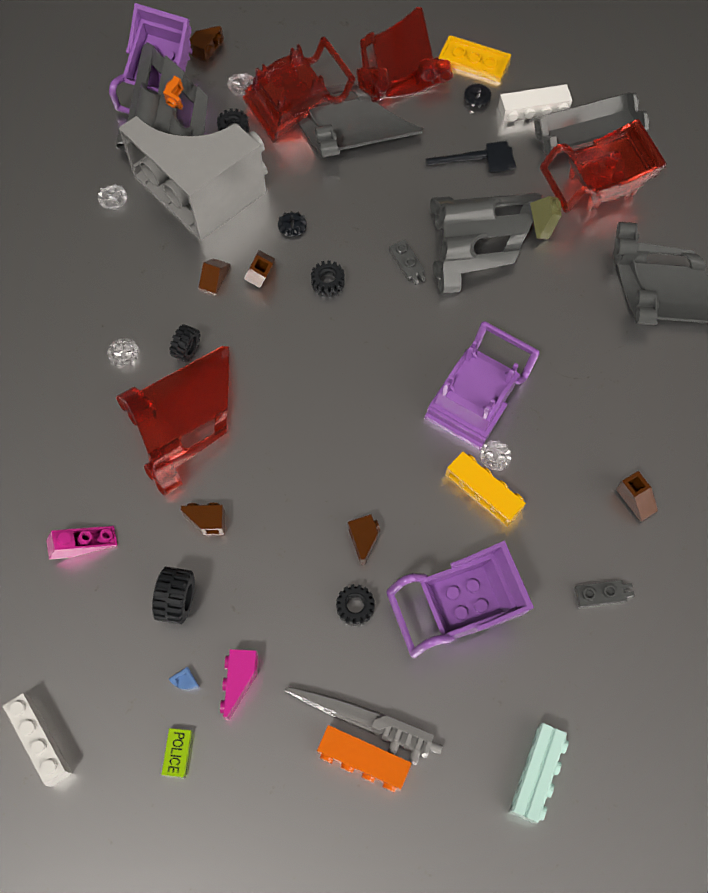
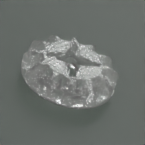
M240 72L239 74L233 73V76L229 77L227 85L233 94L246 95L253 90L255 83L253 77L249 76L247 72L244 74Z
M115 183L113 186L107 184V187L101 188V192L98 193V201L106 209L119 208L127 199L126 191L122 186H117Z
M128 338L117 339L108 348V358L115 366L120 365L124 367L127 364L131 365L134 360H137V355L139 354L137 344ZM125 348L127 353L125 354L124 358H122L121 354L119 353H122Z
M490 440L482 446L479 458L481 463L489 470L500 471L509 465L511 450H509L507 444H503L499 440ZM498 449V455L501 456H498L494 462L493 455L490 453H494Z

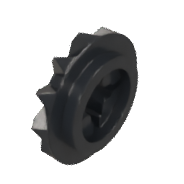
M473 84L466 88L464 99H466L467 104L471 103L472 107L478 105L480 108L482 105L486 106L490 102L491 91L485 85Z
M292 210L290 213L284 212L283 216L279 217L278 229L285 236L295 237L302 234L306 229L307 222L304 215H300L299 211L297 213H293ZM291 220H294L293 228L290 225Z

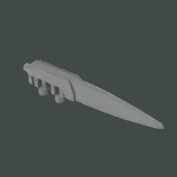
M292 687L284 689L300 700L343 721L367 730L369 733L377 736L382 734L383 741L386 742L388 740L391 742L387 752L396 755L399 745L404 750H412L408 760L412 764L417 765L420 754L426 758L429 750L438 754L441 753L443 746L433 742V734L402 721L331 696Z

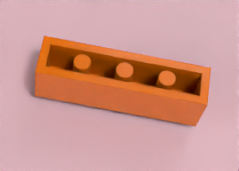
M330 725L327 726L317 749V753L321 754L320 759L330 764L334 760L341 764V769L350 773L356 770L362 773L361 778L369 782L380 781L383 783V788L394 793L396 789L399 791L402 789L411 766V762Z

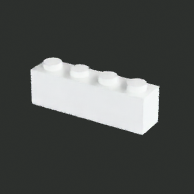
M566 84L500 94L498 108L503 122L531 119L569 109L572 104V98Z
M22 693L3 705L44 785L53 787L71 775L72 772L32 698Z

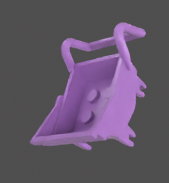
M135 3L129 42L126 53L130 54L124 74L114 78L109 86V95L115 110L129 114L130 108L121 106L116 89L122 82L135 85L142 47L147 42L153 45L164 58L165 55L170 58L185 73L187 60L190 61L189 53L192 54L189 40L192 31L189 19ZM151 66L147 89L158 92L161 74L153 66Z
M483 321L472 345L465 350L464 355L457 362L430 403L425 419L481 450L508 404L505 401L516 384H523L530 375L540 354L539 350ZM486 330L531 354L521 374L517 373L519 364L514 363L513 368L510 369L477 351Z
M505 540L451 563V569L431 576L424 573H411L399 578L387 589L388 599L412 658L418 657L433 646L449 644L457 638L523 616L534 608ZM412 582L421 583L441 635L424 640L416 647H414L395 594L403 586Z

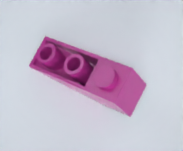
M114 526L51 530L46 539L49 560L71 558L117 546Z
M230 649L229 656L226 655L225 669H228L227 678H223L222 690L226 691L225 700H221L220 714H223L225 720L231 718L256 678L257 651Z

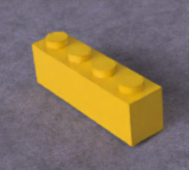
M462 452L447 467L445 475L505 526L508 527L523 510L526 504L524 499L519 494L509 490L505 482L497 480L492 476L488 468L480 466L472 455Z

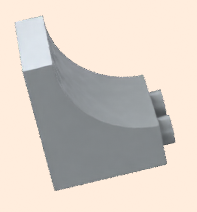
M137 116L119 127L134 176L200 240L204 239L266 193L264 176L268 173V170L262 161L261 154L265 150L264 143L254 131L247 133L237 123L221 131L201 136H178L164 133L150 127Z

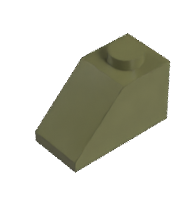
M547 196L530 203L536 238L543 240L550 239L562 216V206L559 198Z

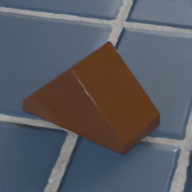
M214 258L204 262L198 287L199 290L216 295L231 266L230 263Z

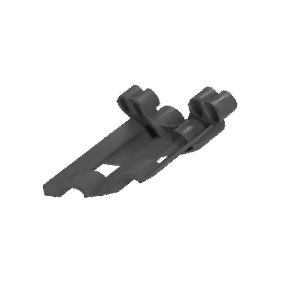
M147 42L142 47L127 122L137 116L150 127L164 133L178 136L204 135L208 96L199 86L194 85L187 78L184 71L166 55L164 58L153 45ZM151 66L161 74L158 93L147 89ZM174 75L181 79L184 88L183 94L194 103L191 123L188 128L179 122L176 116L177 108L170 107L166 103L163 94L166 84L172 80ZM119 131L116 147L126 151Z
M531 193L454 200L451 197L432 198L430 210L432 214H435L436 228L438 230L443 229L444 233L440 254L441 259L433 263V274L435 278H438L439 292L441 294L460 292L462 273L514 264L533 222L530 203L542 199L543 195ZM523 205L519 214L496 216L495 207ZM510 236L503 252L476 254L474 252V245L478 239Z

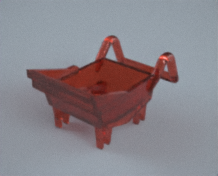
M321 37L315 54L310 58L303 56L302 48L298 44L296 50L294 48L290 49V55L274 61L268 67L263 64L261 71L259 68H256V76L253 79L252 85L248 86L245 90L243 100L273 143L298 122L309 116L310 109L324 101L339 104L349 96L355 83V77L326 37ZM324 47H326L348 78L342 94L337 97L330 95L325 87L322 75L318 77L310 66L320 59Z
M638 118L602 138L595 139L592 146L576 151L566 143L555 146L540 165V170L554 195L559 198L563 211L568 213L586 193L589 196L587 205L589 211L592 210L593 206L597 209L603 201L615 200L622 196L627 199L629 194L633 197L647 180L659 175L661 169L665 168L667 163ZM561 151H564L569 156V164L571 165L570 179L572 180L574 175H576L583 186L575 192L568 203L548 170V166Z

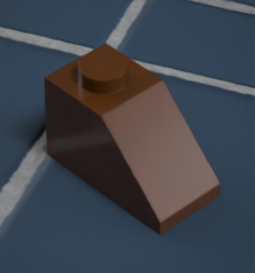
M371 514L348 522V531L361 566L366 564L378 540V532H380L379 523L377 520H373Z

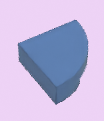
M188 667L169 678L174 686L182 690H192L199 687Z

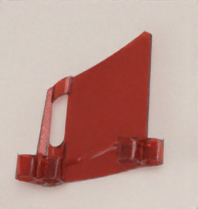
M416 7L410 14L389 29L377 35L374 32H370L360 40L363 67L356 71L358 87L371 96L372 102H379L384 98H400L414 95L446 83L453 78L449 60L437 57L433 59L423 9L420 7ZM370 44L373 45L376 66L369 67L366 51Z
M221 346L142 390L132 387L116 396L118 404L124 411H127L130 420L138 427L149 459V462L144 465L145 472L151 480L155 481L158 490L164 496L183 485L176 468L226 434L229 385L228 346ZM215 419L213 434L189 448L183 447L181 438Z

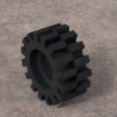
M231 108L229 112L224 110V114L222 112L219 114L220 117L217 118L218 131L228 128L229 124L237 123L245 132H249L248 118L242 110L239 112L235 108V111H233Z
M328 260V264L321 261V265L317 263L316 268L313 267L311 283L313 290H316L317 294L322 292V296L325 297V294H328V297H331V293L335 296L337 291L341 292L342 288H344L345 274L340 264L337 266V262L331 264V261ZM332 275L335 277V280L326 283L321 281V277Z
M182 324V326H179V330L175 331L176 334L172 337L174 339L170 343L172 346L169 350L172 357L189 362L193 358V354L196 353L201 334H199L200 331L198 329Z
M352 584L351 587L348 588L346 586L343 591H340L336 600V608L340 619L346 621V624L349 625L351 623L353 626H357V624L363 625L373 615L375 601L373 594L368 592V588H362V585L359 584L358 587ZM351 598H359L363 601L364 607L360 612L353 613L347 608V603Z

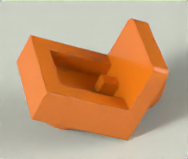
M175 75L166 84L163 94L166 103L170 107H176L181 110L183 105L179 95L184 88L181 79Z

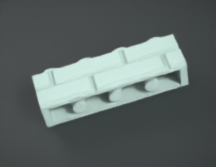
M544 723L538 725L509 810L511 814L532 823H538L539 819L543 821L547 812V807L544 806L546 797H551L555 786L551 783L553 776H557L561 769L560 755L561 753L565 754L569 741L566 740V732Z

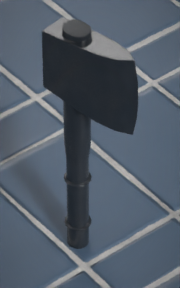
M507 141L486 143L485 150L426 158V166L487 159L489 172H503L516 169L512 147H509Z

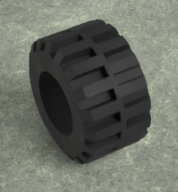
M166 566L162 569L156 581L152 601V612L155 620L183 624L187 619L195 587L192 570Z

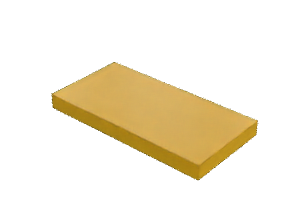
M449 35L437 63L500 83L510 62L511 54Z

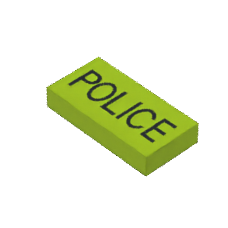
M169 728L161 775L185 778L192 737L191 730Z

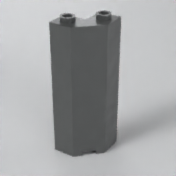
M625 93L533 119L536 137L538 141L542 140L545 145L543 147L544 153L553 156L648 130L649 116L646 111H638L639 99L636 93Z

